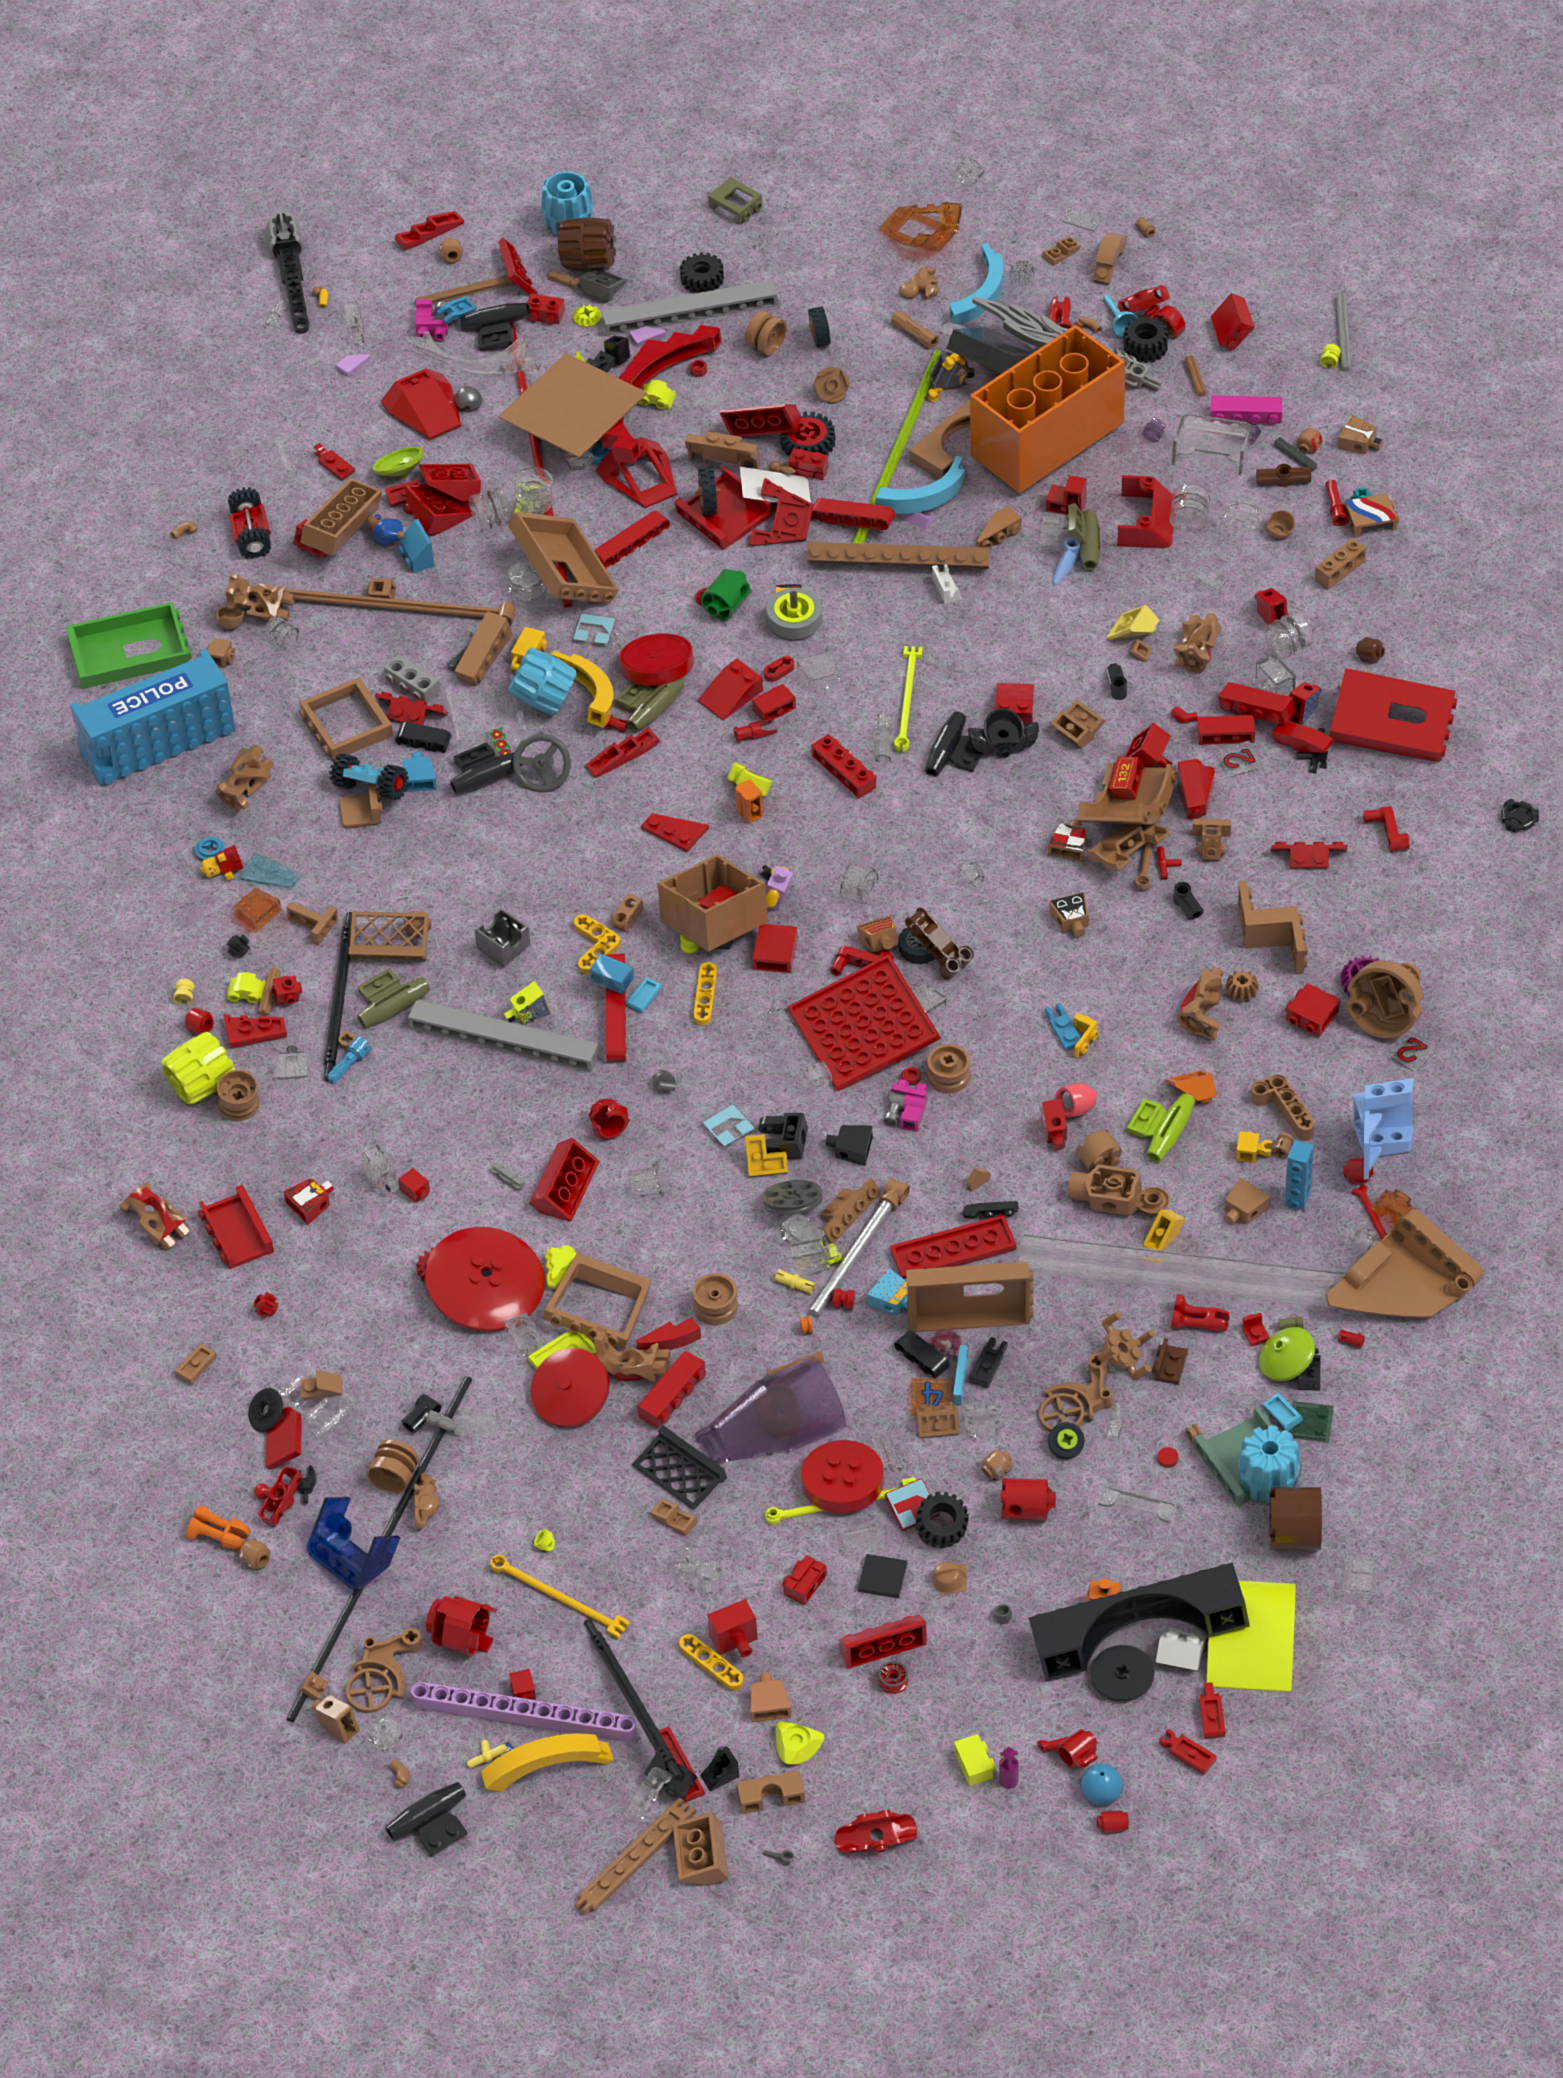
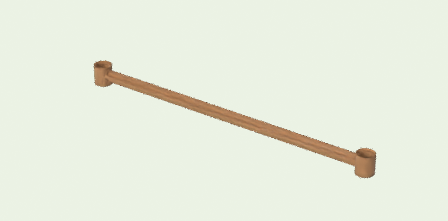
M243 578L242 583L249 587H253L252 585H249V582L245 578ZM286 589V592L294 595L295 600L475 617H484L486 612L489 611L506 617L509 626L513 623L516 611L515 605L509 602L501 603L498 609ZM268 591L263 593L264 596H269L271 594Z

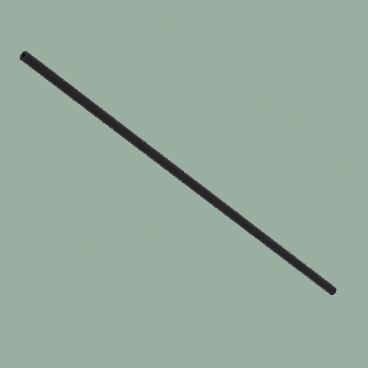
M465 1376L445 1414L446 1417L453 1418L472 1382L471 1377ZM438 1427L312 1669L317 1675L320 1674L414 1493V1484L419 1483L421 1474L425 1472L446 1432L445 1429ZM300 1692L287 1717V1721L295 1722L308 1697L303 1692Z

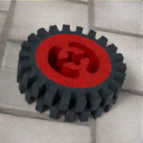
M803 412L797 432L780 434L781 448L783 451L785 450L786 455H791L794 448L829 455V451L832 452L833 447H835L834 425H832L831 420L828 421V417L824 416L822 418L820 413L815 416V412H811L810 415H807V412Z

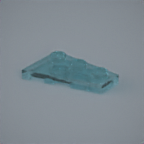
M257 852L244 864V868L239 870L234 876L235 881H248L252 884L269 885V887L292 890L302 879V874Z

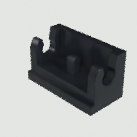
M1315 1348V1354L1309 1366L1298 1375V1390L1320 1391L1321 1355H1316L1319 1353L1317 1348Z

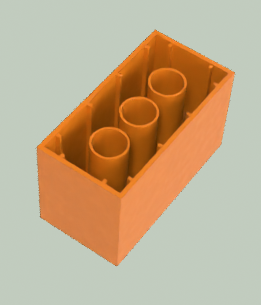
M1074 325L970 395L971 456L1020 494L1124 423L1125 361L1080 327Z

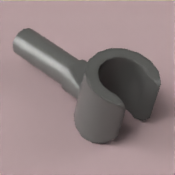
M767 1850L763 1851V1855L780 1860V1863L785 1866L790 1865V1860L784 1857L793 1858V1853L790 1850H784L781 1854Z

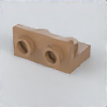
M945 1402L940 1404L941 1406L925 1404L921 1405L920 1408H916L919 1437L960 1434L957 1405Z

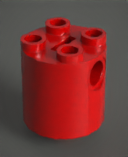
M1002 1478L1001 1519L1047 1520L1048 1511L1056 1508V1492H1053L1048 1487V1479Z

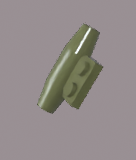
M1073 503L1068 506L1069 514H1067L1069 526L1067 530L1071 537H1074L1077 542H1081L1079 553L1084 569L1094 570L1098 565L1101 551L1100 527L1097 515L1091 509L1081 512L1077 505Z
M680 678L676 681L659 685L656 689L653 685H640L632 682L615 698L617 705L629 711L634 710L626 722L629 729L637 732L653 722L674 702L684 688V682Z
M388 968L357 986L358 992L368 1003H371L357 1015V1018L364 1028L386 1021L412 1006L416 1000H419L430 991V986L424 977L401 985L399 978Z

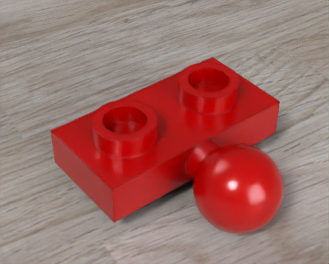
M417 479L386 488L385 493L390 507L405 503L403 507L406 514H413L404 491V486L421 484L420 480Z

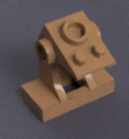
M1193 819V836H1202V843L1198 842V854H1202L1201 859L1220 860L1221 855H1224L1225 843H1221V836L1231 837V820ZM1206 827H1213L1218 829H1206Z

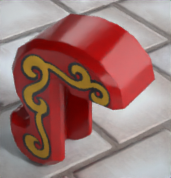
M1156 304L1143 315L1144 318L1152 317V319H1158L1159 322L1162 321L1167 326L1171 339L1177 338L1185 331V320L1181 313L1173 306L1165 305L1160 309L1159 305Z

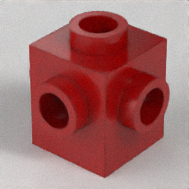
M295 975L273 979L272 992L276 1005L299 1002L302 986L300 982H297Z

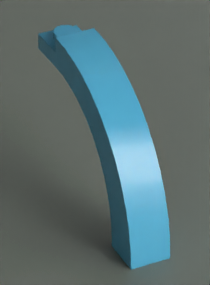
M988 243L981 244L982 258L988 269V276L985 282L970 296L949 303V315L954 326L969 322L987 311L972 303L973 297L996 302L1003 286V261L1001 254H995L994 249H991Z
M956 456L949 471L932 484L913 489L880 487L875 505L891 507L896 514H909L930 510L946 503L961 490L964 484L965 465H962L963 458Z

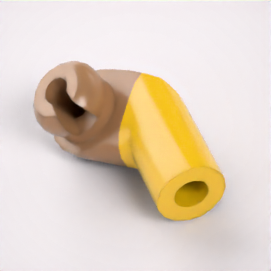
M315 286L312 294L319 297L318 306L327 307L328 291L324 287Z

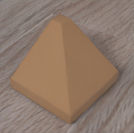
M1136 639L1130 646V653L1140 660L1147 662L1152 648Z

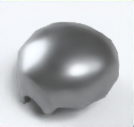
M471 386L461 387L454 397L455 404L461 409L469 406L470 410L479 408L483 402L481 393Z

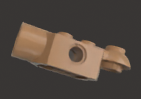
M1098 1164L1090 1173L1073 1171L1069 1181V1199L1088 1201L1090 1209L1094 1211L1130 1216L1136 1210H1142L1150 1215H1158L1159 1211L1165 1210L1170 1202L1168 1193L1162 1188L1149 1187L1143 1190L1139 1173L1134 1169Z

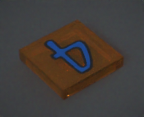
M912 1378L911 1415H917L916 1408H920L921 1405L941 1406L940 1404L945 1402L952 1403V1378Z

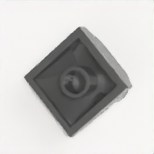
M594 269L581 276L579 284L585 295L598 297L601 301H609L613 298L614 292L623 286L627 279L601 269Z

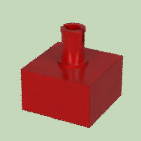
M1152 723L1133 737L1124 757H1139L1141 763L1146 768H1151L1155 764L1160 768H1166L1167 764H1173L1172 761H1169L1162 755L1171 735L1157 724Z
M746 1599L707 1614L709 1637L719 1655L736 1648L742 1658L752 1654V1648L748 1643L758 1640L757 1622Z

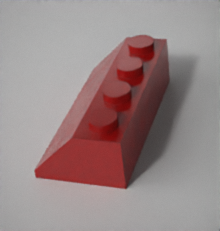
M796 404L720 410L719 412L729 434L739 437L797 432L801 420Z
M572 1137L557 1143L529 1204L541 1214L572 1221L600 1161Z
M920 1615L907 1616L902 1620L887 1622L882 1626L867 1628L862 1632L848 1634L843 1638H839V1650L847 1669L927 1645L926 1621Z

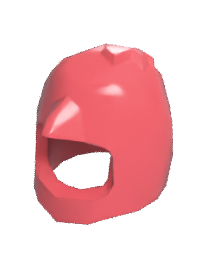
M1075 1083L1061 1087L1056 1092L1054 1100L1062 1099L1066 1091L1070 1094L1073 1108L1067 1109L1063 1104L1065 1117L1070 1118L1088 1113L1096 1104L1097 1093L1095 1089L1090 1088L1087 1084Z

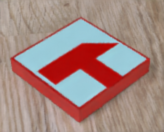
M923 1478L889 1491L884 1495L901 1531L916 1526L915 1521L918 1507L923 1499L927 1500V1496L930 1495ZM936 1512L930 1516V1520L938 1517L940 1513Z

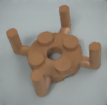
M1116 1311L1102 1321L1107 1335L1104 1337L1103 1352L1098 1355V1360L1100 1362L1108 1360L1113 1366L1115 1364L1120 1366L1119 1369H1127L1131 1378L1138 1380L1151 1371V1367L1148 1364L1136 1370L1134 1365L1142 1355L1138 1346L1153 1338L1155 1332L1149 1330L1140 1337L1133 1339L1132 1334L1127 1329L1114 1330L1111 1324L1122 1317V1314Z

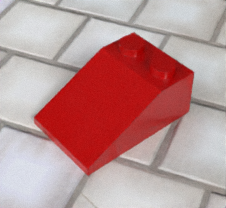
M736 658L722 669L698 699V702L724 721L763 692V677Z
M997 683L995 710L999 708L1012 710L1021 718L1023 724L1033 723L1034 684Z

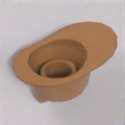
M949 1561L942 1562L932 1571L933 1584L941 1595L967 1591L966 1564H955Z

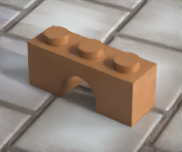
M787 1771L784 1774L766 1775L762 1778L745 1779L737 1782V1793L742 1814L762 1811V1800L768 1794L779 1795L783 1800L784 1806L805 1803V1792L800 1771Z

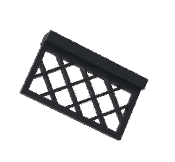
M662 1426L658 1430L659 1435L632 1465L692 1509H695L719 1482L722 1483L727 1478L725 1469L671 1430ZM660 1442L666 1446V1452L655 1453V1447ZM679 1455L682 1463L670 1464V1456ZM667 1457V1465L656 1466L655 1458ZM645 1459L653 1460V1467L644 1468L640 1464ZM685 1467H696L697 1474L685 1475ZM682 1468L683 1476L671 1477V1469ZM668 1469V1478L659 1479L657 1477L656 1471ZM710 1477L713 1481L709 1485L701 1486L700 1478ZM697 1479L698 1487L686 1488V1480ZM683 1480L684 1489L675 1490L672 1488V1482ZM698 1491L699 1497L694 1502L687 1499V1493Z

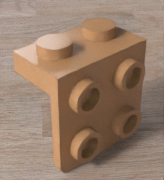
M368 782L369 794L342 797L340 799L343 827L349 828L381 823L379 813H383L382 802H378V799H381V795H379L380 791L376 788L375 783Z

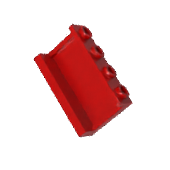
M243 1184L236 1187V1195L208 1206H205L204 1202L200 1201V1210H197L201 1221L205 1220L207 1223L205 1228L208 1235H213L214 1237L212 1241L215 1249H220L221 1251L219 1254L223 1264L227 1263L230 1269L274 1252L273 1242Z

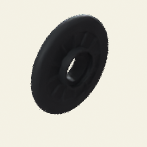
M265 1388L253 1397L249 1406L248 1417L250 1424L255 1430L260 1432L268 1431L280 1420L283 1411V1400L277 1390ZM266 1405H268V1411H267V1413L264 1415V1414H263L264 1407H265Z

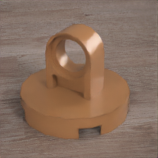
M831 366L822 369L814 381L816 394L824 401L831 403L843 399L850 386L846 373L838 367Z

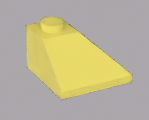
M1145 604L1122 613L1106 638L1113 640L1138 637L1146 634L1150 635L1156 630L1155 626L1159 619Z

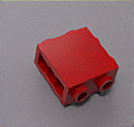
M1307 983L1303 989L1300 988L1295 999L1287 1004L1285 1012H1287L1286 1021L1306 1030L1310 1034L1320 1037L1340 1012V999Z

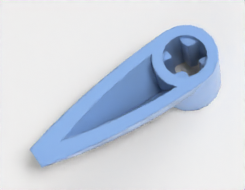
M1074 537L1065 540L1064 553L1053 577L1052 583L1057 584L1066 576L1080 557L1079 549L1081 542H1077Z

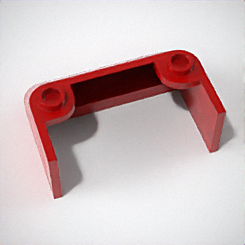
M1122 475L1121 496L1153 498L1152 516L1139 517L1136 521V526L1118 525L1117 546L1143 548L1170 547L1173 540L1175 496L1154 477Z

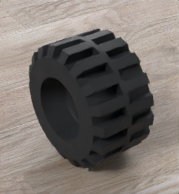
M1140 317V319L1136 318L1133 322L1130 321L1124 331V352L1126 351L1128 356L1132 355L1137 359V362L1143 360L1144 363H1148L1149 360L1155 362L1156 358L1160 360L1162 356H1165L1168 350V331L1162 321L1159 322L1158 319H1152V317Z
M944 1491V1495H940V1492H935V1496H932V1494L928 1495L927 1500L923 1499L918 1507L915 1521L916 1530H919L918 1535L920 1538L924 1537L923 1542L926 1544L931 1542L932 1547H936V1544L940 1545V1548H944L945 1545L951 1547L954 1542L958 1543L961 1537H964L969 1520L968 1509L966 1506H963L964 1502L962 1499L956 1500L957 1495L955 1494L951 1497L948 1496L949 1492ZM936 1512H945L953 1518L954 1524L948 1528H938L931 1522L930 1516Z

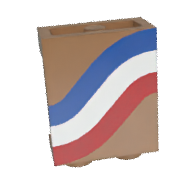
M1387 493L1345 501V514L1348 516V523L1354 538L1361 537L1362 528L1390 523L1392 530H1396L1399 516L1398 513L1394 512L1393 501L1389 499Z

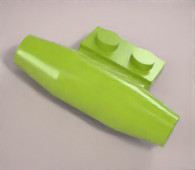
M1183 1093L1168 1111L1162 1104L1143 1099L1127 1126V1132L1142 1138L1152 1137L1147 1152V1157L1150 1160L1158 1163L1161 1162L1175 1146L1190 1119L1195 1099L1191 1095Z

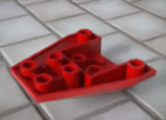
M426 368L395 381L381 400V404L389 414L429 439L461 427L457 405L454 402L452 385L443 374Z

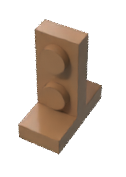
M292 902L286 907L289 920L313 929L311 931L312 943L316 945L321 943L338 920L337 908L330 906L323 916Z

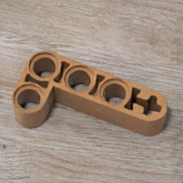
M1275 1074L1253 1083L1251 1101L1255 1105L1262 1106L1274 1101L1300 1140L1307 1141L1313 1138L1315 1122L1283 1075Z

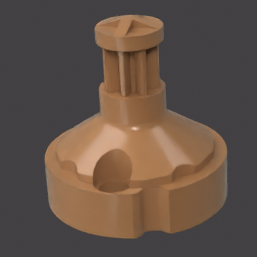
M1375 961L1364 966L1352 978L1347 988L1350 992V998L1346 1001V1004L1354 1022L1368 1034L1379 1038H1395L1406 1033L1418 1021L1423 1012V1009L1420 1007V1001L1424 998V994L1419 983L1421 980L1419 969L1411 963L1397 964L1391 961Z

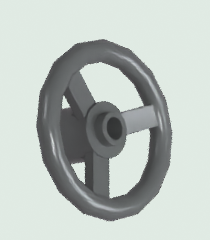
M540 733L530 735L520 742L514 752L512 764L514 774L523 786L531 791L549 792L563 785L570 773L571 759L569 751L562 741L553 735ZM546 741L552 743L545 753L538 754L534 758L521 756L525 748L533 742ZM559 749L564 761L563 771L559 778L553 781L550 769L554 766L552 756ZM541 760L545 762V765H541ZM520 764L533 765L536 771L542 772L546 785L533 784L527 780L521 772Z

